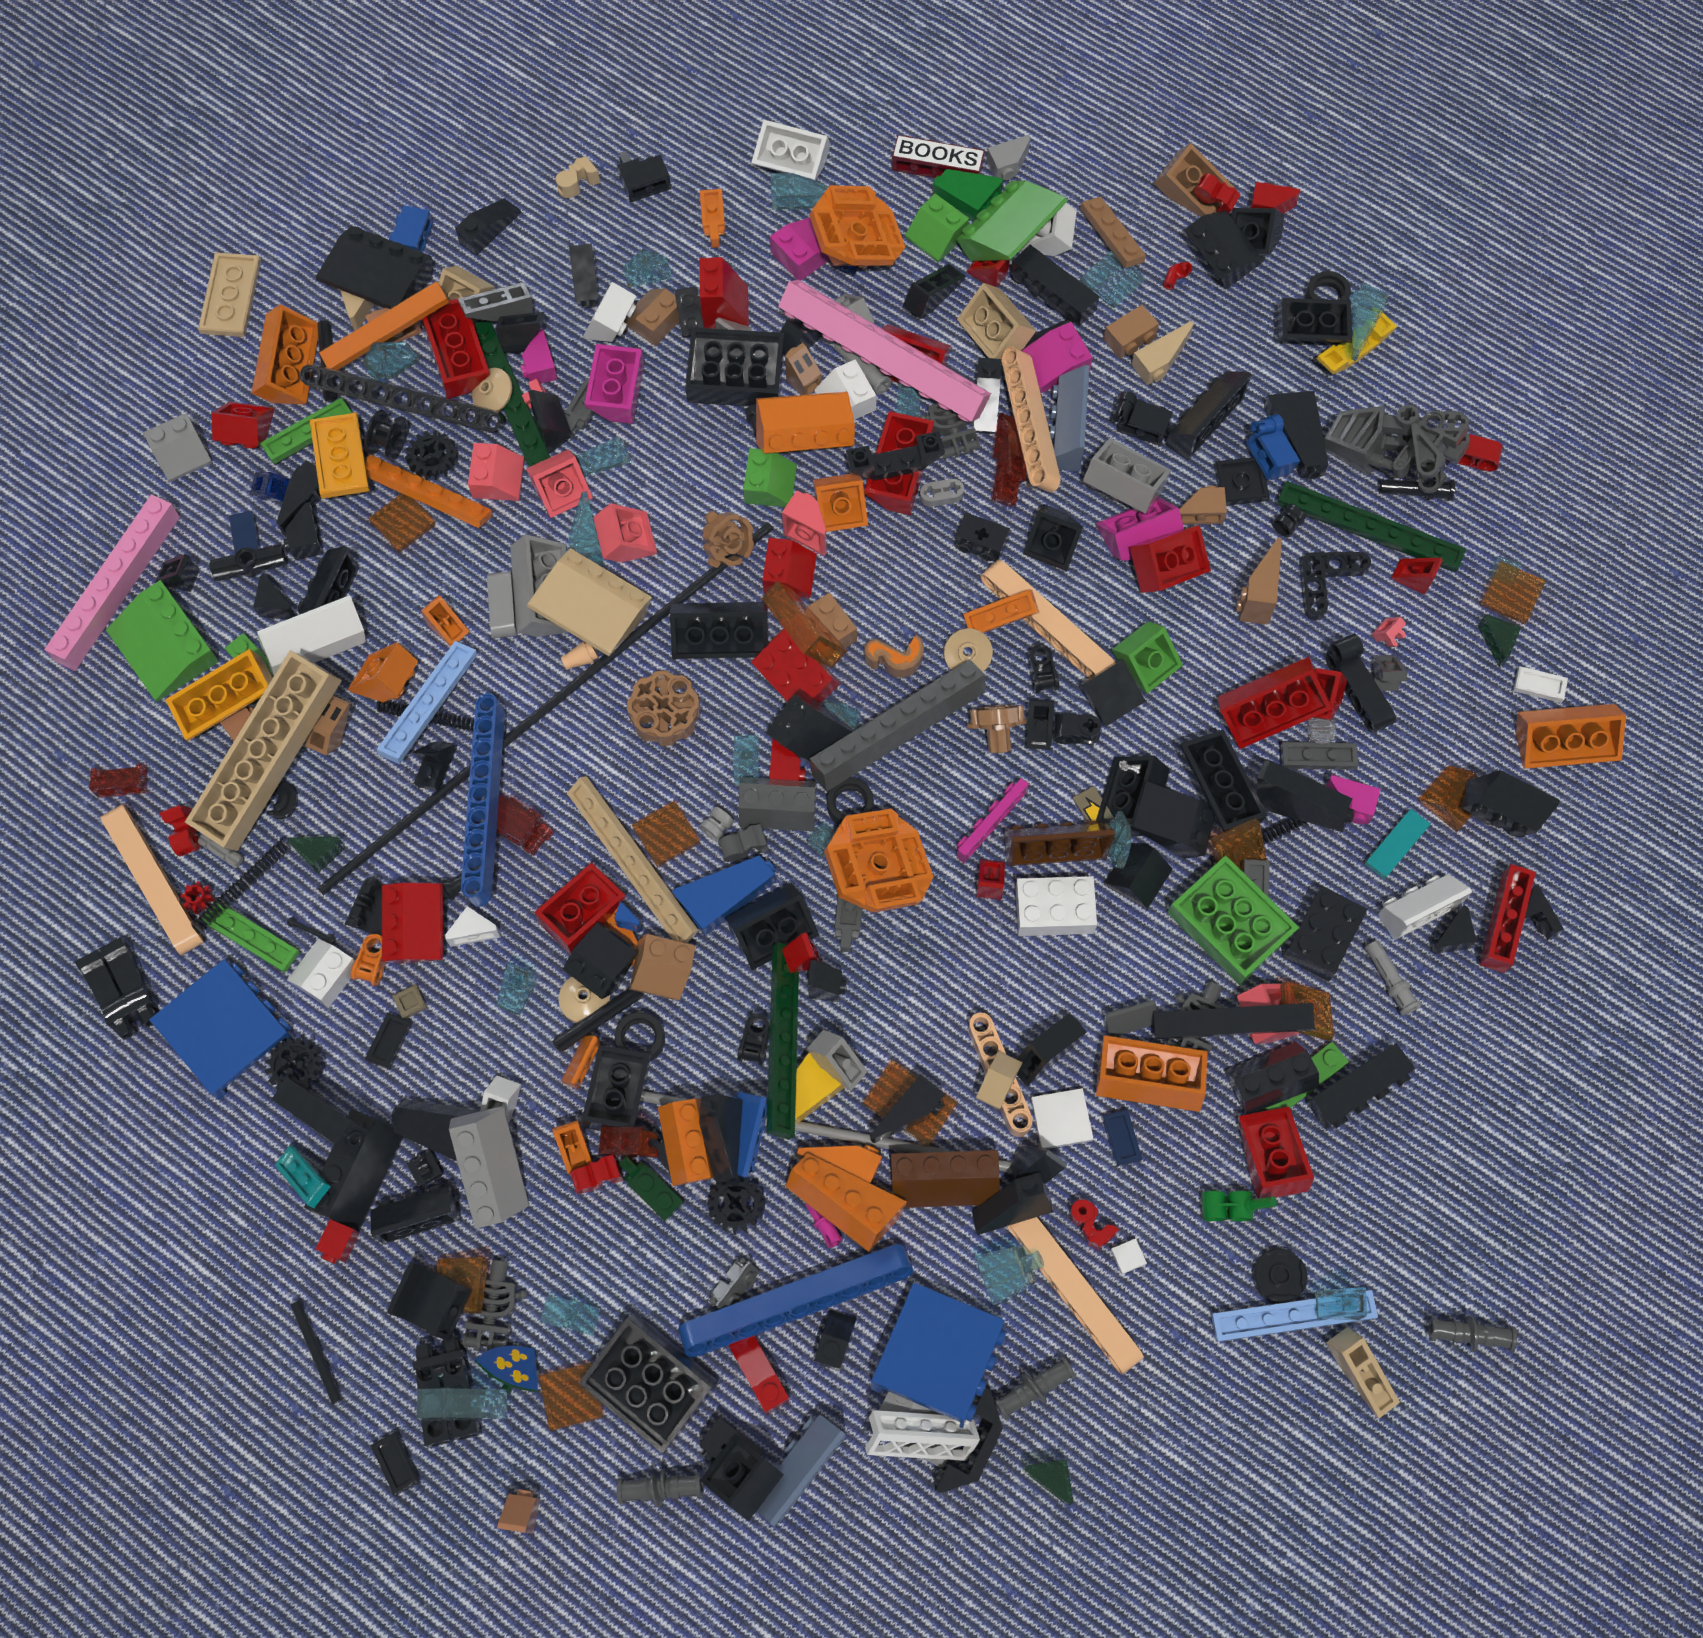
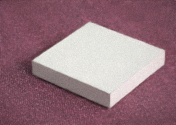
M1083 1088L1031 1097L1041 1148L1050 1149L1094 1140Z

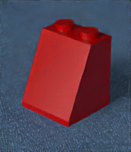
M723 257L699 258L700 304L704 328H716L715 320L718 317L749 326L748 285Z

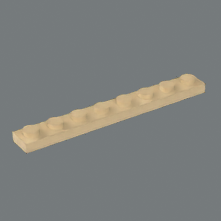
M580 777L567 792L568 796L672 940L688 943L699 930L588 777Z

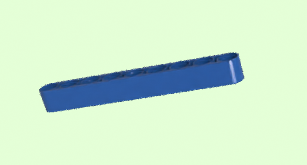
M491 693L479 696L475 704L461 892L477 907L485 906L492 896L505 710Z
M901 1244L886 1247L687 1321L678 1328L685 1355L697 1357L904 1280L914 1270L905 1247Z

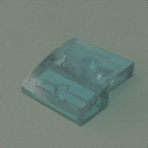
M1112 250L1080 278V281L1099 295L1103 302L1113 308L1146 280L1135 266L1125 268Z

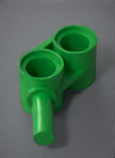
M1206 1191L1201 1193L1203 1221L1254 1220L1253 1213L1257 1209L1271 1208L1277 1205V1200L1274 1196L1254 1199L1252 1192L1233 1191L1229 1192L1228 1196H1225L1223 1191Z

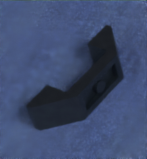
M940 431L917 435L916 446L874 455L871 454L870 446L846 450L852 474L872 480H880L922 471L944 455L945 450Z
M986 1387L982 1396L976 1395L973 1405H976L977 1409L974 1416L990 1424L991 1427L990 1429L984 1428L978 1442L982 1444L978 1455L972 1453L965 1467L970 1470L968 1475L949 1464L946 1470L939 1469L933 1482L938 1485L935 1492L939 1494L979 1481L1003 1430L991 1390Z

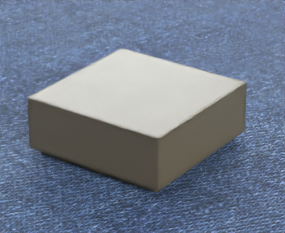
M416 984L392 996L403 1019L428 1009Z

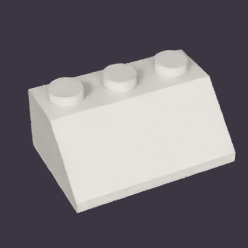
M763 120L751 163L815 181L825 166L831 144L825 135Z
M1450 874L1442 878L1437 875L1426 881V886L1420 889L1415 886L1404 893L1405 897L1399 900L1394 897L1382 904L1384 908L1378 916L1393 940H1396L1455 910L1467 899L1472 890Z

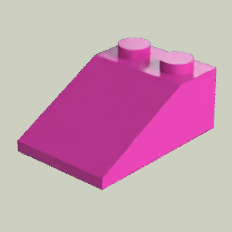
M810 218L789 223L770 236L771 253L797 280L801 281L830 261L828 255L821 252Z
M1072 322L1050 330L1022 350L1032 357L1040 394L1053 389V385H1058L1060 375L1074 369L1090 365V373L1093 357Z

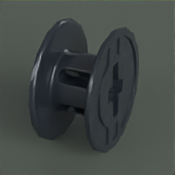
M382 409L376 411L368 424L365 434L366 452L373 455L383 446L386 459L391 462L396 460L404 447L407 437L408 423L406 418L400 416L390 425L388 424L386 411Z

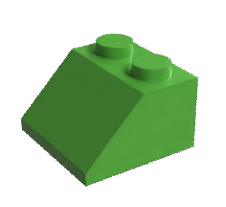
M934 194L918 210L905 234V238L939 263L959 244L957 238L963 233V228L969 225V218L940 196Z
M749 448L743 489L745 504L786 507L793 497L797 464L778 453L764 454L761 449Z
M1149 621L1112 649L1117 660H1124L1136 684L1147 694L1183 666L1166 628Z

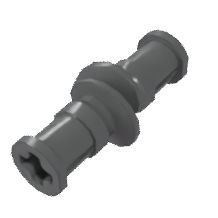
M1468 1315L1464 1323L1456 1320H1438L1436 1316H1431L1429 1321L1430 1341L1442 1339L1455 1343H1470L1472 1352L1477 1351L1479 1344L1487 1347H1505L1509 1351H1515L1517 1346V1329L1514 1326L1501 1328L1488 1324L1481 1325V1322L1479 1320L1476 1321L1472 1315Z
M1064 1356L1060 1357L1058 1363L1048 1369H1043L1038 1375L1031 1373L1032 1378L1023 1373L1021 1375L1023 1384L1012 1388L1013 1390L1000 1398H997V1396L993 1398L1005 1420L1009 1419L1010 1414L1022 1407L1025 1408L1032 1401H1036L1037 1398L1046 1403L1045 1393L1053 1391L1057 1388L1056 1386L1070 1378L1072 1380L1076 1378L1072 1367Z
M662 1469L659 1478H656L655 1474H651L650 1479L640 1478V1480L624 1481L623 1478H619L617 1480V1500L622 1505L625 1504V1501H649L653 1499L656 1507H662L664 1500L667 1498L680 1499L681 1497L697 1496L698 1499H701L704 1495V1484L700 1481L703 1475L701 1472H697L695 1476L680 1477L675 1475L667 1478L665 1470Z

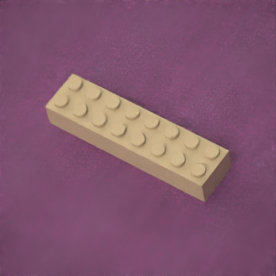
M290 650L185 823L223 848L238 851L342 680L306 657Z

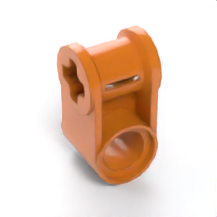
M371 934L363 940L357 959L351 969V979L365 980L371 982L372 986L379 985L387 962H382V946L380 951L372 953L371 950L375 944H382V936Z

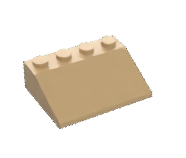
M570 548L555 564L528 602L527 607L607 656H610L646 617L652 597Z

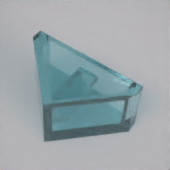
M645 249L639 251L623 266L628 288L672 279L667 257Z
M508 962L505 967L496 1006L520 1016L537 982L533 972Z
M1366 1288L1316 1291L1317 1319L1360 1320L1366 1317Z

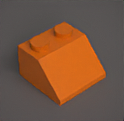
M845 474L813 479L815 499L818 501L826 532L868 526L861 476Z
M396 642L369 654L348 690L351 693L380 702L397 699L404 692L403 686L406 681L414 675L415 671L413 669L418 661Z

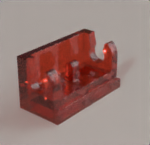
M138 763L133 768L103 771L91 768L89 789L98 798L147 793L148 767Z
M601 1127L598 1154L614 1155L616 1157L657 1158L658 1150L650 1148L648 1141L658 1137L655 1133L644 1131V1128Z

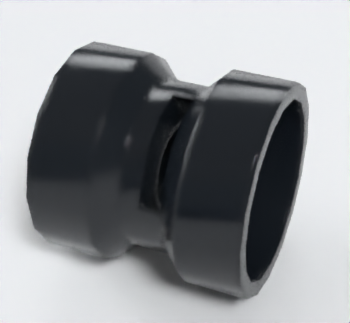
M1288 504L1283 509V514L1277 515L1272 521L1274 529L1284 537H1290L1295 532V527L1301 526L1306 520L1304 512L1294 504Z

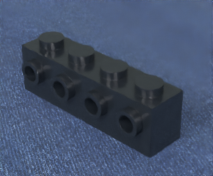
M1031 244L1012 261L1011 275L1013 278L1028 287L1034 295L1044 299L1051 308L1061 312L1070 322H1074L1080 327L1097 310L1100 296Z
M1395 1043L1314 1096L1307 1105L1325 1130L1332 1125L1337 1129L1348 1121L1347 1115L1353 1111L1358 1115L1370 1107L1367 1102L1374 1097L1379 1101L1391 1093L1388 1088L1394 1084L1400 1087L1412 1078L1409 1074L1416 1068L1399 1045Z

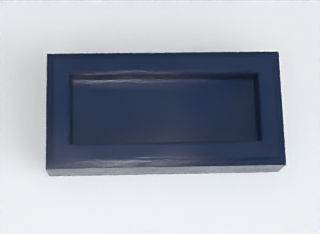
M253 511L229 515L235 554L241 548L260 549Z
M1128 1109L1102 1115L1101 1118L1116 1168L1142 1161V1155Z

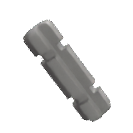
M203 834L199 837L198 843L227 862L233 868H238L243 862V857L235 851L223 848Z

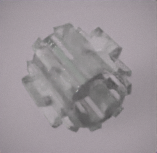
M1317 718L1308 720V741H1314L1317 744H1329V741H1335V719L1331 721Z

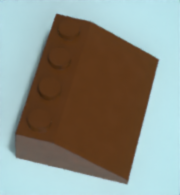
M1088 821L1082 825H1074V823L1067 822L1054 827L1040 824L1034 828L1026 829L1023 826L1011 827L1009 830H1005L1004 835L1007 867L1106 860L1115 836V830L1107 823H1099L1098 821Z

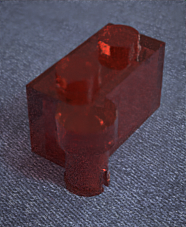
M499 795L496 833L521 846L532 856H535V853L544 841H548L554 832L541 822V815L531 808L528 810L522 808V804L512 797L507 799Z

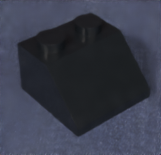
M597 922L572 950L562 970L599 998L604 999L618 990L639 951L601 922Z
M734 1435L700 1481L749 1522L784 1474Z

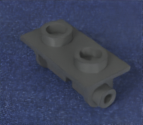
M741 1257L739 1261L736 1260L725 1274L731 1280L730 1284L728 1285L721 1280L710 1294L709 1302L719 1309L740 1302V1298L755 1283L756 1277L760 1272L751 1262Z

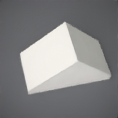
M468 906L445 934L446 941L450 947L501 937L495 924Z

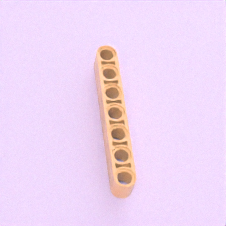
M1009 347L1002 354V366L1031 485L1039 489L1054 492L1058 489L1061 479L1033 360L1029 354L1015 347Z
M997 560L981 574L980 577L984 585L1001 600L1028 589L1033 590L1040 613L1023 620L1088 679L1115 663L1104 650L1004 561Z
M121 804L100 816L101 821L177 952L182 956L204 943L201 934H198L192 928L190 915L183 907V903L125 805Z
M1037 1217L1007 1226L1018 1243L1121 1375L1125 1374L1144 1358L1137 1345Z

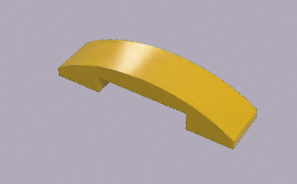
M1380 311L1366 321L1362 329L1352 335V343L1342 342L1338 346L1333 345L1318 355L1317 360L1332 374L1341 372L1375 349L1397 328V325Z

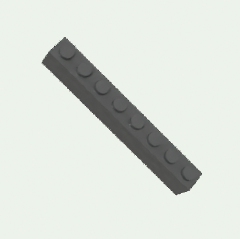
M971 660L966 661L810 758L812 776L826 792L984 694L986 692L985 674Z

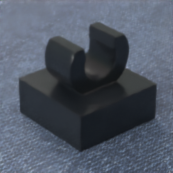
M431 1150L407 1163L419 1188L444 1175Z

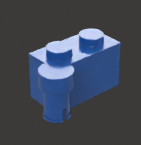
M1278 414L1267 416L1264 420L1252 422L1251 431L1254 434L1246 441V445L1255 457L1267 480L1290 475L1300 462V459L1282 431L1284 422Z

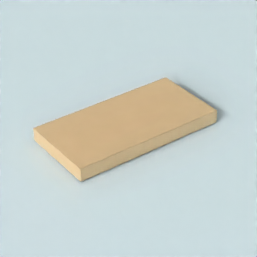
M215 252L198 327L200 334L246 336L261 265L259 255Z

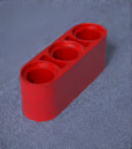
M1469 434L1470 446L1458 464L1483 471L1497 470L1503 445L1495 440Z

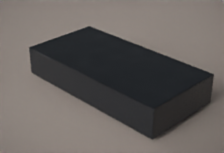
M387 1012L365 1060L390 1070L412 1026L411 1021Z
M394 1432L371 1445L394 1496H398L421 1483L398 1432Z

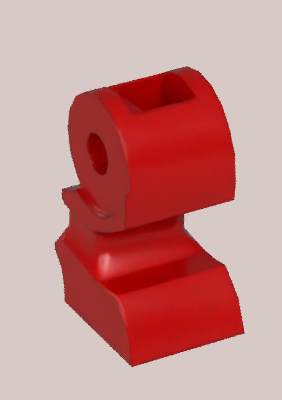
M1207 173L1203 174L1201 181L1194 190L1195 195L1202 202H1218L1220 205L1216 210L1217 212L1226 210L1229 213L1232 211L1241 195L1236 188L1227 186L1225 182L1220 183L1217 177Z
M181 805L159 813L165 824L174 826V831L168 836V840L172 850L179 857L200 849L199 837L195 833L196 829L185 823L192 808Z
M613 1154L602 1157L597 1162H590L588 1166L577 1168L569 1173L575 1187V1194L597 1190L606 1180L612 1183L625 1181L618 1158Z
M1077 1200L1071 1207L1070 1219L1076 1226L1083 1227L1081 1234L1086 1239L1087 1245L1099 1251L1118 1234L1120 1229L1114 1225L1107 1224L1102 1230H1097L1094 1227V1221L1098 1209L1088 1200Z

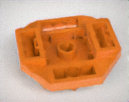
M829 185L809 215L821 252L828 255L834 266H860L864 269L867 266L893 265L905 249V244L893 211L884 201L875 196L876 192L870 186Z
M893 809L845 816L824 850L839 898L872 913L920 904L933 879L918 831L898 817L899 815Z

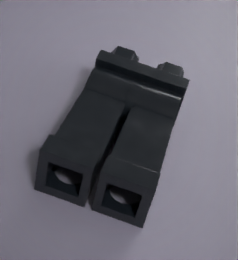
M120 937L99 948L101 954L95 950L75 961V964L82 972L106 1017V1024L119 1037L126 1040L136 1033L132 1023L140 1020L145 1028L153 1025L149 1019L156 1014L155 1011L158 1010V1007L152 1000L129 944Z
M451 1337L449 1341L441 1340L444 1354L434 1356L431 1343L416 1346L417 1361L412 1362L413 1369L416 1370L424 1446L429 1448L455 1442L454 1439L459 1441L483 1435L481 1425L478 1422L466 1364L467 1356L461 1350L456 1337Z

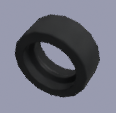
M1322 271L1310 279L1305 293V299H1320L1314 292L1315 288L1329 286L1339 292L1341 295L1340 300H1349L1351 287L1347 279L1340 273Z
M848 778L829 790L827 810L832 821L840 825L845 816H847L838 811L835 803L837 796L844 791L852 790L862 794L865 806L861 813L873 811V793L863 781Z
M644 1012L631 1013L622 1018L614 1034L616 1047L630 1050L625 1044L626 1031L634 1024H647L655 1033V1041L652 1047L644 1053L651 1054L650 1061L657 1058L662 1052L665 1043L664 1031L659 1021L651 1014Z

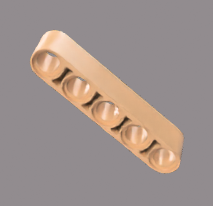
M976 1013L970 1019L968 1032L986 1075L997 1054L994 1056L985 1054L983 1051L984 1047L993 1046L997 1053L999 1051L1004 1054L1006 1053L990 1016L986 1013ZM982 1022L987 1026V1030L978 1032L973 1025ZM1015 1078L1008 1093L1015 1095L1017 1102L1007 1104L1004 1101L1000 1111L1010 1134L1016 1137H1023L1030 1131L1033 1120ZM1023 1118L1027 1126L1021 1129L1017 1128L1013 1124V1119Z

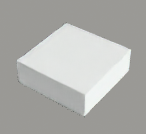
M1136 1238L1111 1248V1253L1121 1275L1147 1264Z

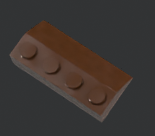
M998 1150L891 1154L893 1195L907 1201L904 1208L981 1205L1000 1191Z

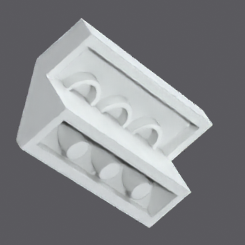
M350 595L257 631L260 645L268 659L273 676L290 650L315 663L366 642L364 629Z

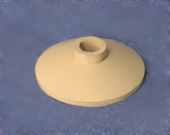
M491 368L489 369L490 375L472 390V399L474 405L500 411L511 397L512 381L510 376L502 369Z
M972 628L961 629L953 633L944 647V658L951 670L971 660L983 672L989 666L993 654L992 645L987 636L981 631ZM965 647L972 648V652L969 655L963 653Z
M573 977L563 984L559 992V1006L563 1014L576 1023H579L610 1002V995L601 999ZM586 992L588 996L586 999L581 1000L579 999V994Z

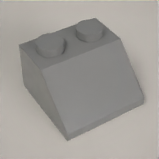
M187 413L143 432L169 483L212 463Z

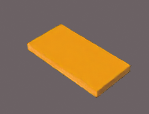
M357 412L311 419L310 427L321 499L369 491Z

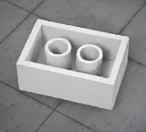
M1094 876L1017 879L1015 895L1018 936L1094 934L1097 927Z

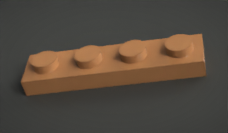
M1101 196L1081 203L1080 210L1125 268L1145 262L1146 254Z

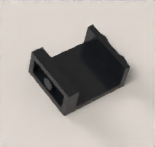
M410 1262L386 1313L405 1319L425 1329L426 1333L449 1341L473 1289L427 1267Z

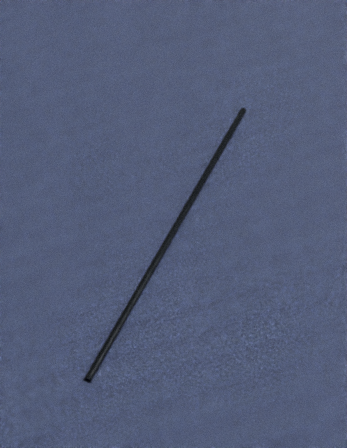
M769 522L752 534L754 545L773 530ZM737 553L725 556V558H730L732 556L740 557V555H738ZM721 563L718 568H710L630 633L610 656L604 654L503 737L502 750L667 617L670 613L671 604L684 603L726 569L728 565ZM471 763L317 888L324 896L468 779L470 777Z

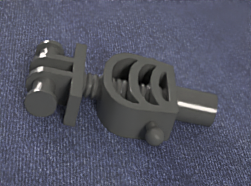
M934 400L936 404L929 406L928 415L920 416V418L934 421V432L940 431L941 435H948L941 437L945 454L942 455L944 460L951 456L960 457L961 451H964L967 455L972 450L981 449L978 438H975V428L962 431L968 425V422L961 420L957 416L958 413L953 410L941 408L936 400Z
M1214 982L1207 983L1202 997L1191 993L1187 1000L1182 995H1176L1175 997L1176 1002L1183 1004L1180 1011L1225 1008L1216 1004L1222 987ZM1198 1037L1173 1038L1180 1041L1181 1044L1172 1042V1039H1169L1166 1044L1183 1048L1186 1044L1191 1046L1192 1049L1208 1051L1207 1054L1210 1053L1213 1047L1198 1040Z
M492 1260L489 1280L476 1279L473 1286L468 1283L464 1284L473 1289L468 1300L469 1306L473 1311L484 1317V1324L465 1323V1329L478 1331L477 1337L468 1336L465 1333L462 1348L473 1347L476 1351H481L482 1346H485L488 1351L496 1347L508 1346V1339L499 1340L496 1339L497 1334L511 1336L512 1330L494 1326L495 1319H502L512 1315L517 1307V1298L525 1299L527 1297L526 1291L517 1292L515 1284L505 1282L508 1262ZM480 1290L489 1295L488 1299L479 1295ZM509 1295L506 1299L498 1300L500 1299L499 1296ZM476 1300L486 1304L485 1311L477 1307ZM509 1305L506 1310L502 1312H496L498 1310V1306ZM485 1332L490 1333L488 1341L484 1340Z

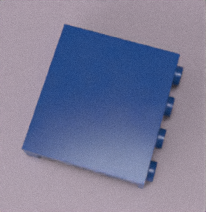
M225 959L220 961L149 1019L209 1093L218 1100L227 1094L224 1089L273 1049L277 1043L286 1037L291 1040L293 1039L288 1033L292 1029L282 1017L277 1020L272 1014L275 1008L266 998L261 1001L257 996L260 992L250 980L246 983L241 976L245 973L235 962L230 965Z
M913 1283L871 1380V1390L882 1393L884 1389L959 1421V1427L964 1428L966 1420L972 1422L977 1406L973 1405L976 1395L982 1396L987 1384V1380L983 1379L987 1370L992 1371L997 1359V1355L993 1354L997 1345L1002 1347L1007 1334V1331L1003 1329L1005 1320L922 1285Z

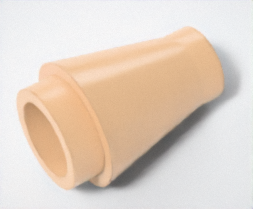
M583 641L566 655L562 656L561 660L568 670L595 663L594 660L599 658L596 648Z

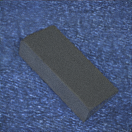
M1150 1000L1106 1013L1103 1023L1108 1036L1116 1037L1155 1025L1154 1012H1157L1155 1000Z

